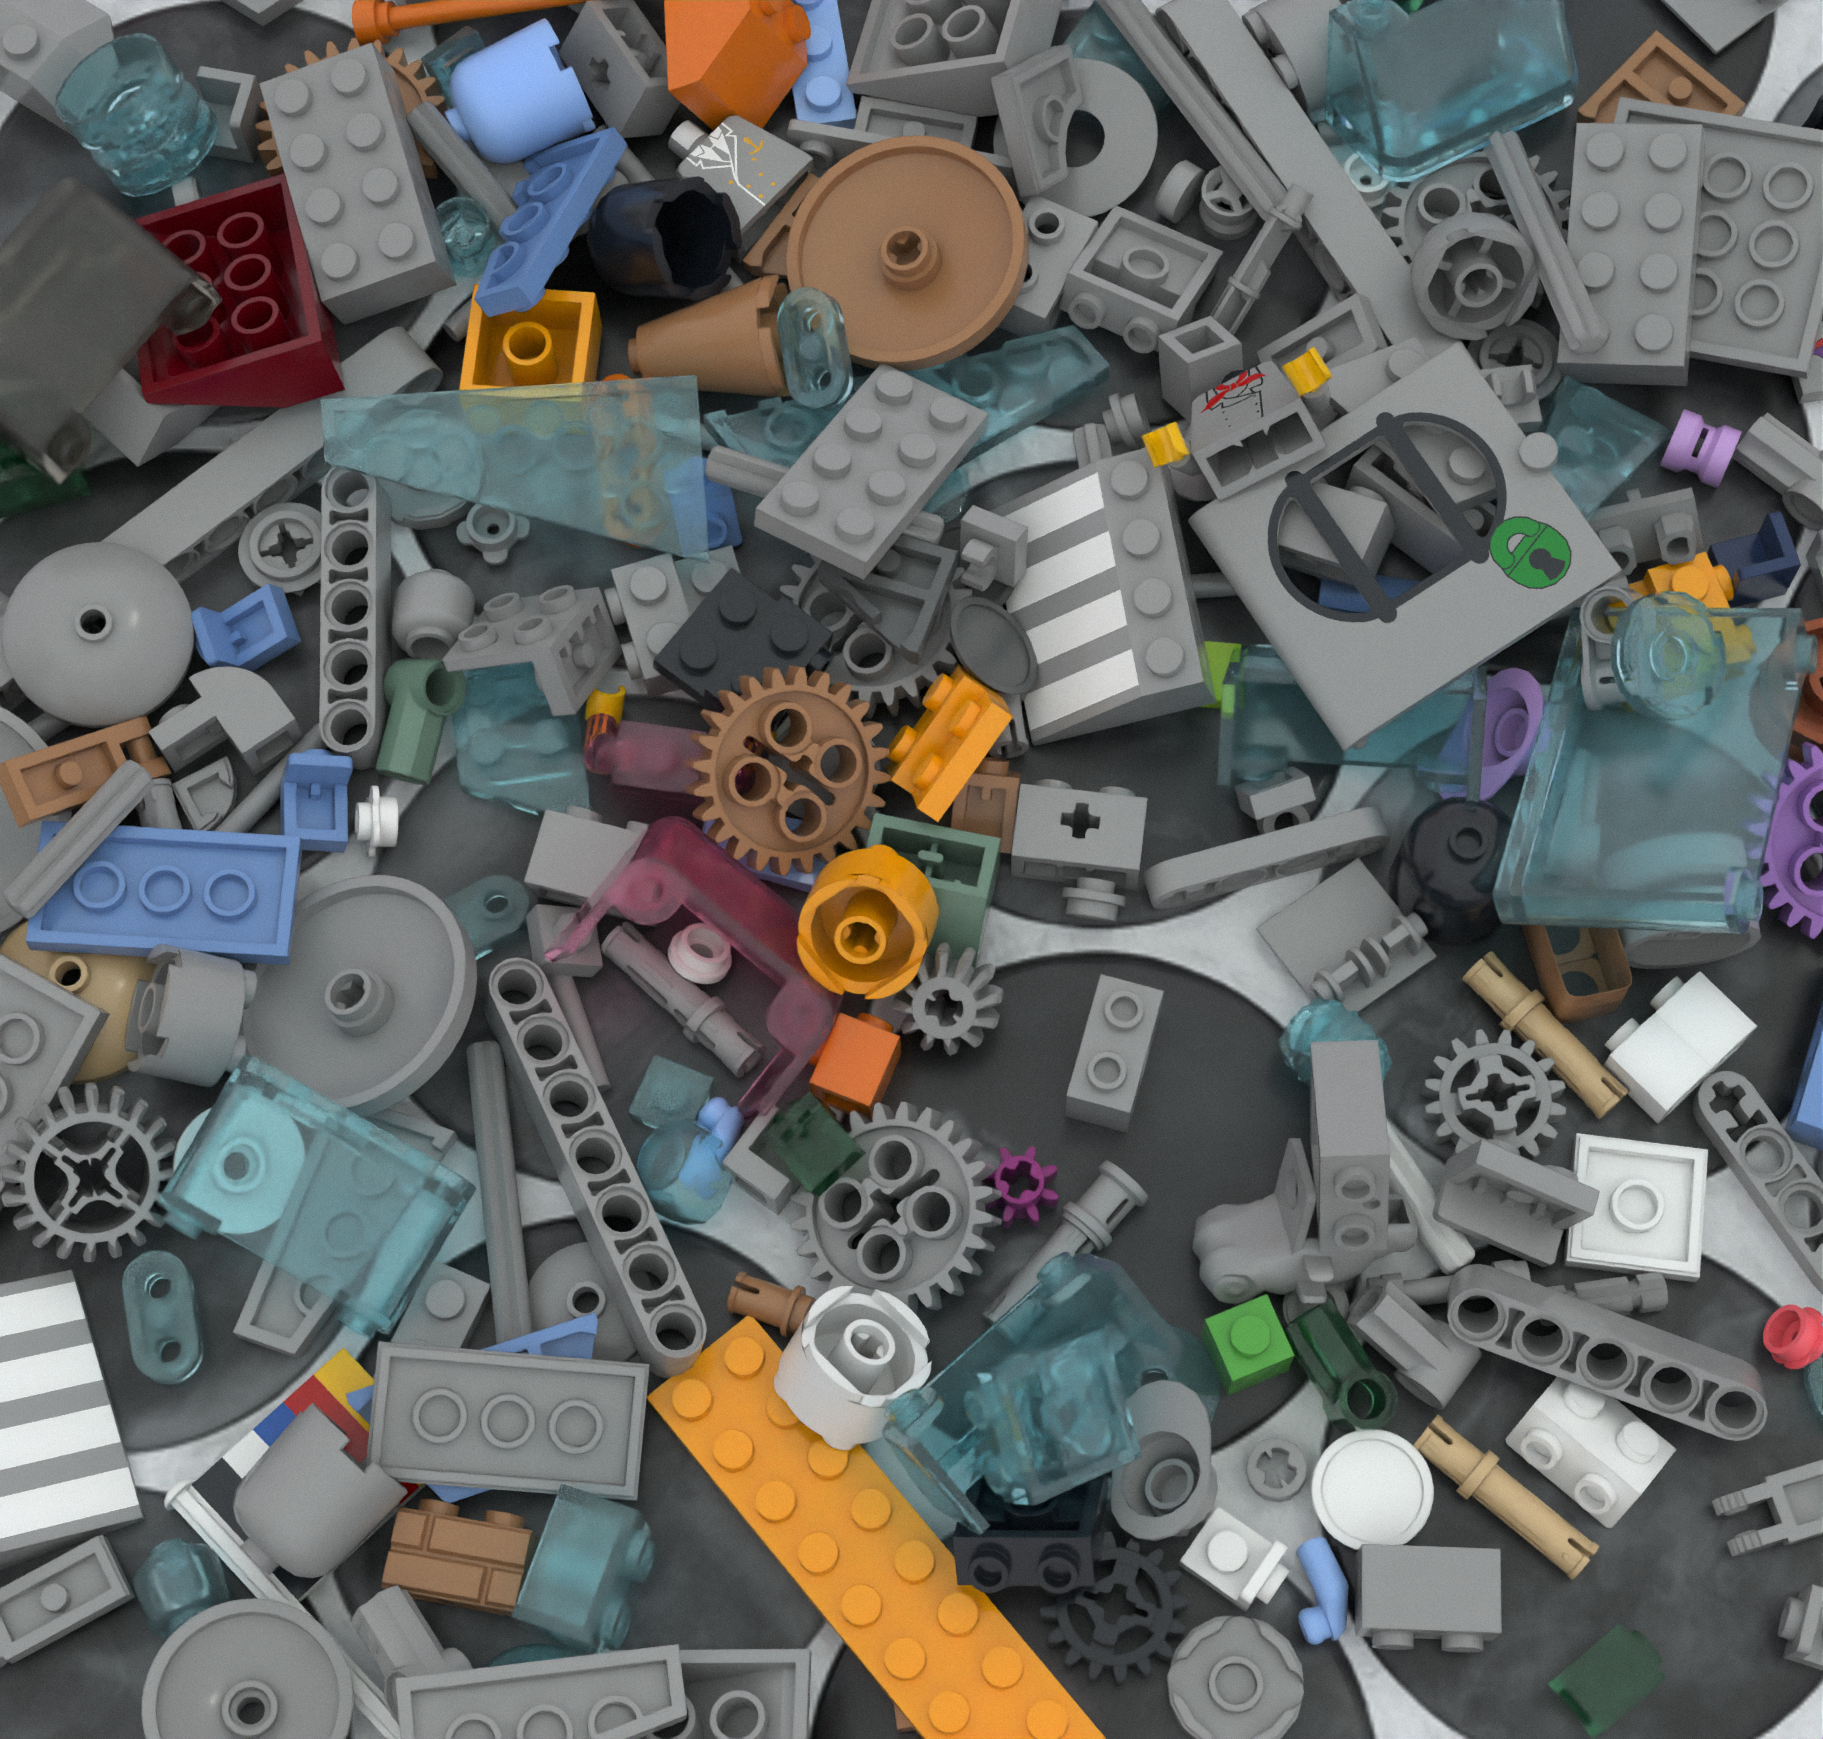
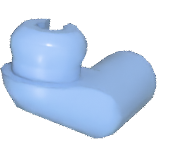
M1317 1537L1304 1542L1296 1551L1299 1561L1315 1591L1317 1606L1304 1608L1298 1615V1623L1303 1636L1312 1645L1321 1644L1329 1638L1334 1642L1344 1633L1347 1623L1349 1592L1347 1580L1326 1538Z

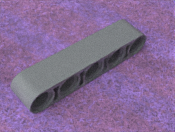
M346 461L338 463L328 471L323 479L321 489L319 728L321 738L336 756L351 757L353 759V769L366 770L376 766L391 708L386 701L383 690L384 677L391 666V502L389 495L368 466L361 462ZM361 489L368 490L367 496L361 503L351 507L345 506L346 500L352 493ZM368 547L367 554L362 561L350 566L345 565V560L350 552L356 548ZM361 605L368 606L367 613L362 620L352 625L344 624L345 617L350 610ZM361 664L368 665L363 679L355 684H344L345 675L351 668ZM358 724H367V731L362 740L356 744L343 745L344 736L350 728Z
M1473 1264L1465 1266L1457 1271L1450 1281L1447 1309L1449 1326L1459 1339L1468 1344L1723 1439L1733 1441L1749 1439L1758 1434L1766 1423L1768 1411L1761 1376L1753 1365L1742 1359L1488 1265ZM1480 1295L1491 1299L1495 1305L1487 1312L1475 1313L1464 1308L1461 1303L1470 1296ZM1545 1319L1557 1324L1559 1328L1551 1335L1541 1337L1531 1334L1525 1327L1534 1320ZM1603 1343L1615 1344L1623 1350L1620 1355L1609 1360L1597 1359L1589 1353L1593 1347ZM1668 1367L1679 1368L1687 1373L1680 1381L1670 1384L1662 1383L1653 1377L1656 1372ZM1732 1391L1744 1392L1750 1396L1746 1403L1738 1407H1727L1718 1402L1721 1396Z

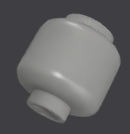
M429 569L405 578L397 587L395 594L391 633L396 644L413 659H443L459 640V634L473 624L475 596L470 586L459 577L441 569Z

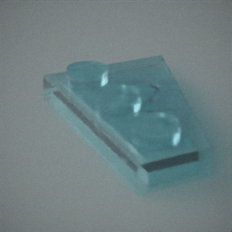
M1566 375L1555 390L1541 432L1555 439L1558 446V459L1550 471L1587 521L1608 500L1614 491L1624 482L1626 483L1651 456L1653 457L1666 444L1674 430L1617 402L1596 388L1586 386Z

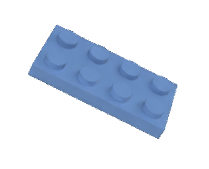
M42 821L38 854L68 822ZM118 825L33 917L29 918L26 943L30 950L140 957H148L156 945L166 944L233 959L242 963L290 965L303 849L301 836Z

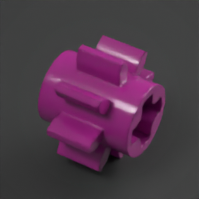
M1030 1146L1025 1156H1011L1005 1147L1000 1148V1165L997 1171L994 1170L990 1176L982 1181L986 1185L1001 1191L1002 1197L985 1204V1210H990L997 1206L1003 1213V1228L1005 1229L1012 1225L1014 1219L1027 1218L1033 1228L1039 1227L1038 1210L1043 1204L1047 1207H1057L1059 1195L1053 1190L1044 1188L1045 1184L1052 1182L1057 1177L1058 1169L1056 1165H1048L1041 1168L1035 1161L1036 1147ZM1019 1177L1029 1179V1190H1024L1020 1199L1009 1196V1185H1015Z

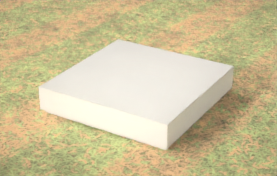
M1576 1133L1572 1145L1571 1171L1577 1175L1578 1182L1597 1189L1600 1193L1594 1215L1566 1229L1563 1266L1632 1275L1658 1272L1663 1275L1664 1279L1696 1282L1700 1278L1708 1149Z

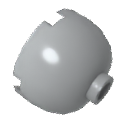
M1465 212L1447 217L1431 228L1418 245L1410 270L1415 300L1431 326L1452 339L1479 340L1489 337L1486 333L1487 330L1494 329L1502 323H1505L1508 328L1519 321L1534 301L1540 280L1533 252L1520 232L1511 223L1494 214Z

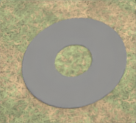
M1074 58L1084 99L1083 103L1076 110L1089 112L1100 121L1104 129V145L1099 155L1093 161L1080 167H1067L1068 177L1039 193L1038 196L1087 217H1092L1111 210L1115 205L1118 206L1141 185L1155 157L1158 127L1153 106L1143 88L1134 78L1109 63L1094 59ZM998 115L993 138L994 154L1010 157L1000 115ZM1031 195L1023 196L1018 200L1027 205Z

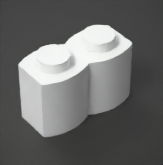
M1700 971L1687 983H1684L1678 976L1673 978L1651 1000L1650 1005L1657 1010L1641 1025L1631 1018L1605 1044L1612 1053L1603 1066L1630 1091L1628 1095L1656 1123H1660L1709 1075L1735 1053L1757 1027Z

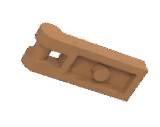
M147 716L138 717L1 763L0 786L18 827L21 828L82 807L124 761H127L121 748L126 747L131 760L144 767L152 776V779L170 776L172 773L165 757H157L149 739L151 735L148 731L152 728Z

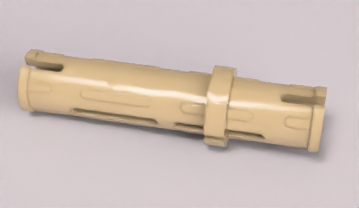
M1491 950L1483 957L1484 960L1481 958L1463 976L1462 980L1480 995L1502 1018L1499 1025L1504 1030H1509L1510 1033L1514 1031L1524 1042L1529 1039L1536 1042L1534 1051L1541 1059L1553 1058L1555 1064L1551 1070L1584 1101L1600 1120L1630 1091L1611 1075L1599 1060L1552 1015L1551 1011L1542 1003L1546 998L1537 989L1531 992L1507 969Z
M1439 1414L1413 1444L1423 1457L1459 1485L1455 1492L1465 1500L1470 1496L1475 1498L1563 1570L1571 1580L1590 1561L1589 1557H1592L1597 1552L1599 1545L1596 1542L1590 1541L1498 1466L1497 1462L1500 1458L1490 1449L1485 1454L1443 1421Z

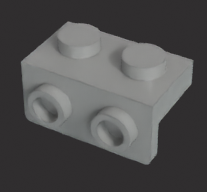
M1481 1139L1447 1159L1432 1214L1433 1218L1442 1224L1541 1267H1547L1555 1262L1563 1230L1594 1215L1600 1193L1599 1190L1578 1182L1577 1175L1568 1169L1553 1165L1542 1166L1519 1156V1150L1509 1143L1500 1140Z

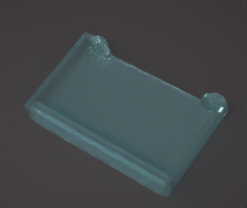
M1573 607L1492 894L1500 921L1503 924L1746 934L1750 921L1758 922L1762 915L1763 887L1759 880L1805 675L1814 674L1817 668L1818 642L1816 635H1807L1802 608L1651 607L1654 655L1659 673V697L1657 704L1652 707H1644L1640 701L1604 704L1603 709L1600 711H1590L1584 701L1581 683L1583 661L1581 622L1579 618L1581 607ZM1627 607L1606 608L1604 613L1605 625L1613 634L1625 627L1629 615ZM1613 678L1610 682H1628L1631 678Z

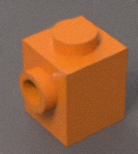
M839 1013L832 1031L822 1028L816 1038L809 1058V1064L816 1066L809 1081L812 1100L847 1114L855 1110L865 1114L872 1122L875 1103H881L902 1054L900 1036L892 1033L894 1030L893 1026L883 1019L867 1013H859L857 1018Z

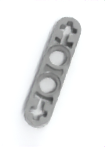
M1363 807L1176 857L1152 866L1145 871L1143 879L1153 908L1168 909L1362 857L1386 846L1390 841V837L1380 808Z
M1719 1071L1709 1075L1699 1086L1692 1100V1110L1697 1123L1811 1283L1823 1294V1243L1814 1252L1807 1245V1243L1817 1240L1823 1234V1182L1754 1086L1743 1075L1733 1071ZM1715 1089L1723 1097L1733 1093L1738 1098L1739 1102L1733 1109V1113L1743 1127L1751 1118L1758 1124L1749 1128L1737 1142H1734L1729 1136L1739 1126L1727 1110L1716 1114L1710 1107V1104L1716 1097ZM1754 1141H1765L1772 1144L1780 1155L1781 1164L1779 1169L1770 1174L1755 1171L1746 1160L1745 1150L1747 1145ZM1793 1195H1804L1811 1198L1819 1209L1820 1218L1817 1225L1811 1228H1800L1793 1225L1785 1214L1784 1204L1786 1199Z

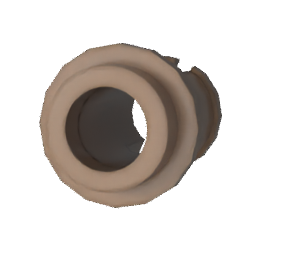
M741 1271L735 1278V1284L739 1285V1289L734 1286L731 1287L727 1300V1312L750 1316L757 1321L780 1328L781 1336L788 1338L797 1331L816 1299L806 1295L805 1287L798 1285L794 1290H790L749 1276L748 1273Z

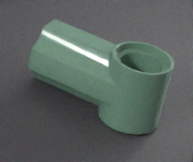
M403 658L395 661L388 668L384 677L383 690L386 701L391 708L375 770L378 771V774L395 780L417 785H429L446 717L455 713L462 706L466 697L467 683L462 670L447 672L442 659Z

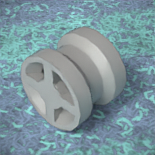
M1222 165L1212 169L1205 176L1201 187V202L1199 205L1200 223L1205 231L1215 238L1223 240H1235L1247 235L1255 227L1258 218L1257 211ZM1221 201L1227 205H1230L1231 210L1223 208L1221 206Z

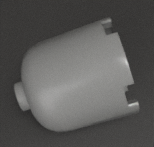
M314 1403L304 1412H299L244 1476L235 1490L233 1500L235 1518L249 1537L240 1548L269 1575L279 1565L298 1577L316 1578L329 1574L401 1504L400 1501L408 1493L407 1489L400 1482L394 1480L374 1461L366 1468V1458L359 1463L344 1449L351 1441L346 1436L348 1433Z

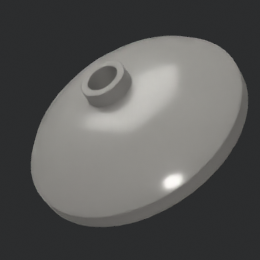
M91 542L77 544L59 550L41 560L22 578L15 588L6 607L3 620L2 643L4 655L14 680L27 698L39 709L71 725L88 728H108L149 715L162 706L181 685L191 664L194 652L195 629L192 624V612L185 593L177 580L163 565L149 555L134 548L115 543ZM98 615L106 620V625L101 632L89 634L83 630V624L90 616Z
M253 1598L228 1601L212 1606L187 1620L160 1648L149 1669L143 1689V1730L146 1739H346L354 1707L352 1679L348 1664L335 1639L327 1629L307 1613L291 1605L268 1599ZM256 1702L264 1706L265 1713L259 1722L245 1724L239 1719L240 1711L246 1704Z

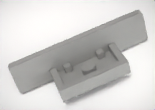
M862 96L854 129L791 119L787 136L789 144L806 152L813 158L815 169H826L869 144L900 136L920 135L945 138L973 149L978 131V117ZM976 151L997 167L1013 189L1016 198L1021 199L1010 157Z

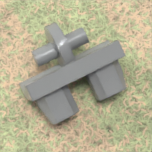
M1692 487L1641 499L1639 488L1626 491L1628 502L1581 512L1622 569V574L1630 575L1633 569L1637 567V563L1662 558V561L1668 562L1671 565L1693 561L1696 556V550L1704 549Z

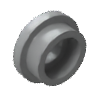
M1119 392L1110 395L1111 409L1103 411L1102 414L1114 445L1117 446L1125 443L1130 452L1141 449L1140 443L1143 442L1141 436L1152 432L1139 397L1135 392L1124 397Z
M1078 877L1076 888L1063 887L1062 898L1068 899L1065 914L1106 922H1116L1118 907H1125L1126 897L1114 894L1115 882L1089 877Z

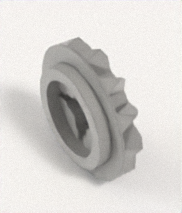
M1520 318L1519 321L1508 328L1505 323H1502L1494 329L1487 330L1486 333L1489 337L1471 340L1467 351L1480 369L1506 367L1500 363H1506L1509 355L1513 354L1514 348L1519 347L1518 356L1521 357V365L1532 364L1538 400L1551 397L1561 379L1557 363L1559 343L1546 328L1531 320Z
M280 503L260 511L248 522L239 540L238 555L245 574L254 586L263 587L269 583L283 588L284 593H294L302 596L305 589L315 583L321 584V512L301 503ZM283 532H287L290 540L293 539L296 547H305L296 552L297 561L294 562L295 567L290 568L289 564L285 563L282 556L273 557V555L282 552Z

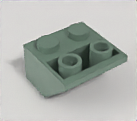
M874 813L866 849L873 845L891 847L899 856L913 863L925 875L935 893L940 915L926 953L935 960L938 945L946 942L952 950V958L960 960L962 952L967 947H972L976 953L971 966L976 969L1000 868L1001 838Z

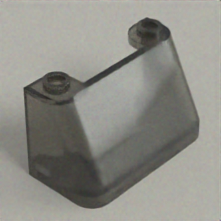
M70 176L53 186L0 245V442L59 485L73 469L79 467L86 460L90 452L91 429L81 414L156 329L162 324L176 335H185L197 330L208 322L213 310L222 301V298L207 280L103 193L80 177Z

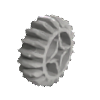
M86 1083L84 1087L85 1102L74 1104L70 1089L64 1086L58 1089V1097L63 1108L53 1112L47 1101L43 1098H39L33 1103L37 1114L43 1120L38 1126L21 1116L14 1122L15 1128L28 1140L26 1143L15 1140L4 1141L2 1145L3 1153L10 1158L20 1160V1163L1 1166L0 1180L7 1183H20V1185L8 1189L1 1197L5 1207L27 1205L13 1218V1223L18 1230L26 1229L36 1222L40 1223L32 1236L33 1245L42 1248L56 1234L59 1236L56 1243L57 1257L66 1259L71 1254L74 1242H81L84 1261L93 1262L97 1255L96 1243L106 1241L110 1255L113 1258H117L122 1255V1247L118 1237L128 1233L133 1243L137 1246H141L146 1242V1237L138 1225L143 1219L152 1226L158 1228L163 1226L165 1223L164 1215L152 1205L154 1201L164 1204L176 1203L178 1197L176 1192L170 1187L160 1184V1181L174 1180L173 1163L160 1162V1160L173 1155L177 1143L174 1138L153 1141L155 1137L163 1132L167 1123L161 1115L151 1117L144 1123H140L148 1109V1103L145 1099L138 1097L124 1111L121 1109L125 1094L123 1088L114 1086L108 1094L106 1104L98 1103L99 1092L96 1083ZM83 1122H103L113 1125L108 1132L103 1131L93 1142L85 1145H76L65 1138L60 1139L56 1136L62 1130ZM130 1136L139 1143L144 1154V1177L138 1192L127 1186L126 1181L116 1173V1164L124 1153L122 1147ZM41 1151L51 1157L54 1164L65 1172V1179L57 1191L58 1198L50 1208L41 1200L34 1186V1172ZM92 1158L100 1159V1167L109 1185L102 1180L98 1184L93 1185L91 1179L89 1180V1186L80 1185L77 1169L72 1164L71 1159L78 1164L87 1159L90 1166ZM95 1200H104L115 1205L117 1208L119 1206L124 1208L117 1214L98 1221L80 1222L68 1219L72 1213L77 1215L81 1208Z

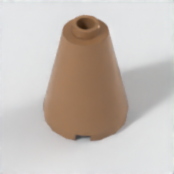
M776 274L763 276L639 325L636 338L630 339L628 342V357L633 373L635 375L641 374L643 380L649 386L772 398L795 397L800 387L801 363L790 365L792 346L800 345V338L794 306L786 284H777L779 276Z

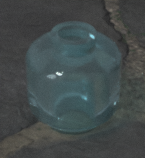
M181 1538L170 1539L155 1546L150 1551L149 1558L139 1566L133 1579L135 1592L148 1630L163 1640H167L182 1624L198 1613L212 1606L233 1601L231 1590L217 1552L203 1543H188L187 1540Z

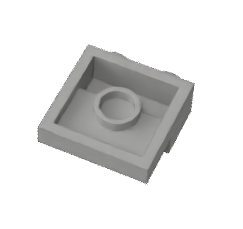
M1115 205L1068 271L1059 309L1068 312L1071 320L1081 328L1094 329L1100 326L1123 336L1125 343L1136 352L1149 353L1153 350L1159 352L1158 335L1190 324L1196 303L1219 270L1224 251Z
M732 545L673 562L671 552L611 569L615 587L604 590L614 626L626 622L631 642L621 644V649L631 681L643 677L649 698L680 689L653 668L654 658L731 567L741 574Z

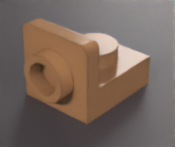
M984 757L953 801L951 828L1001 838V853L1012 854L1021 772L1009 771V760Z

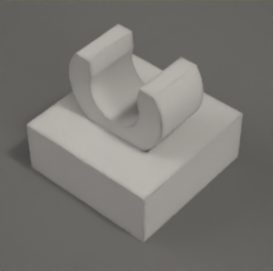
M1532 364L1478 370L1522 432L1538 431L1542 423V416Z
M973 505L961 519L960 566L967 568L961 576V583L980 591H985L993 579L1015 587L1026 573L1028 527Z
M1293 766L1234 786L1240 809L1257 820V828L1261 835L1275 831V820L1284 812L1291 813L1294 826L1310 822L1308 812L1301 805L1316 800L1309 775Z

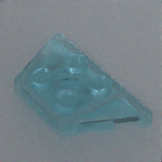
M532 661L462 670L467 683L466 697L462 706L452 714L459 782L463 793L489 801L505 800L516 809L536 815L539 814V811L545 812L546 809L565 814L567 806H577L592 811L579 710L576 714L553 717L545 694L537 686L534 673L535 668Z

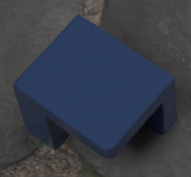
M1781 511L1767 514L1758 533L1711 544L1707 552L1712 567L1723 565L1730 575L1734 590L1733 599L1728 601L1730 608L1785 595L1801 566Z

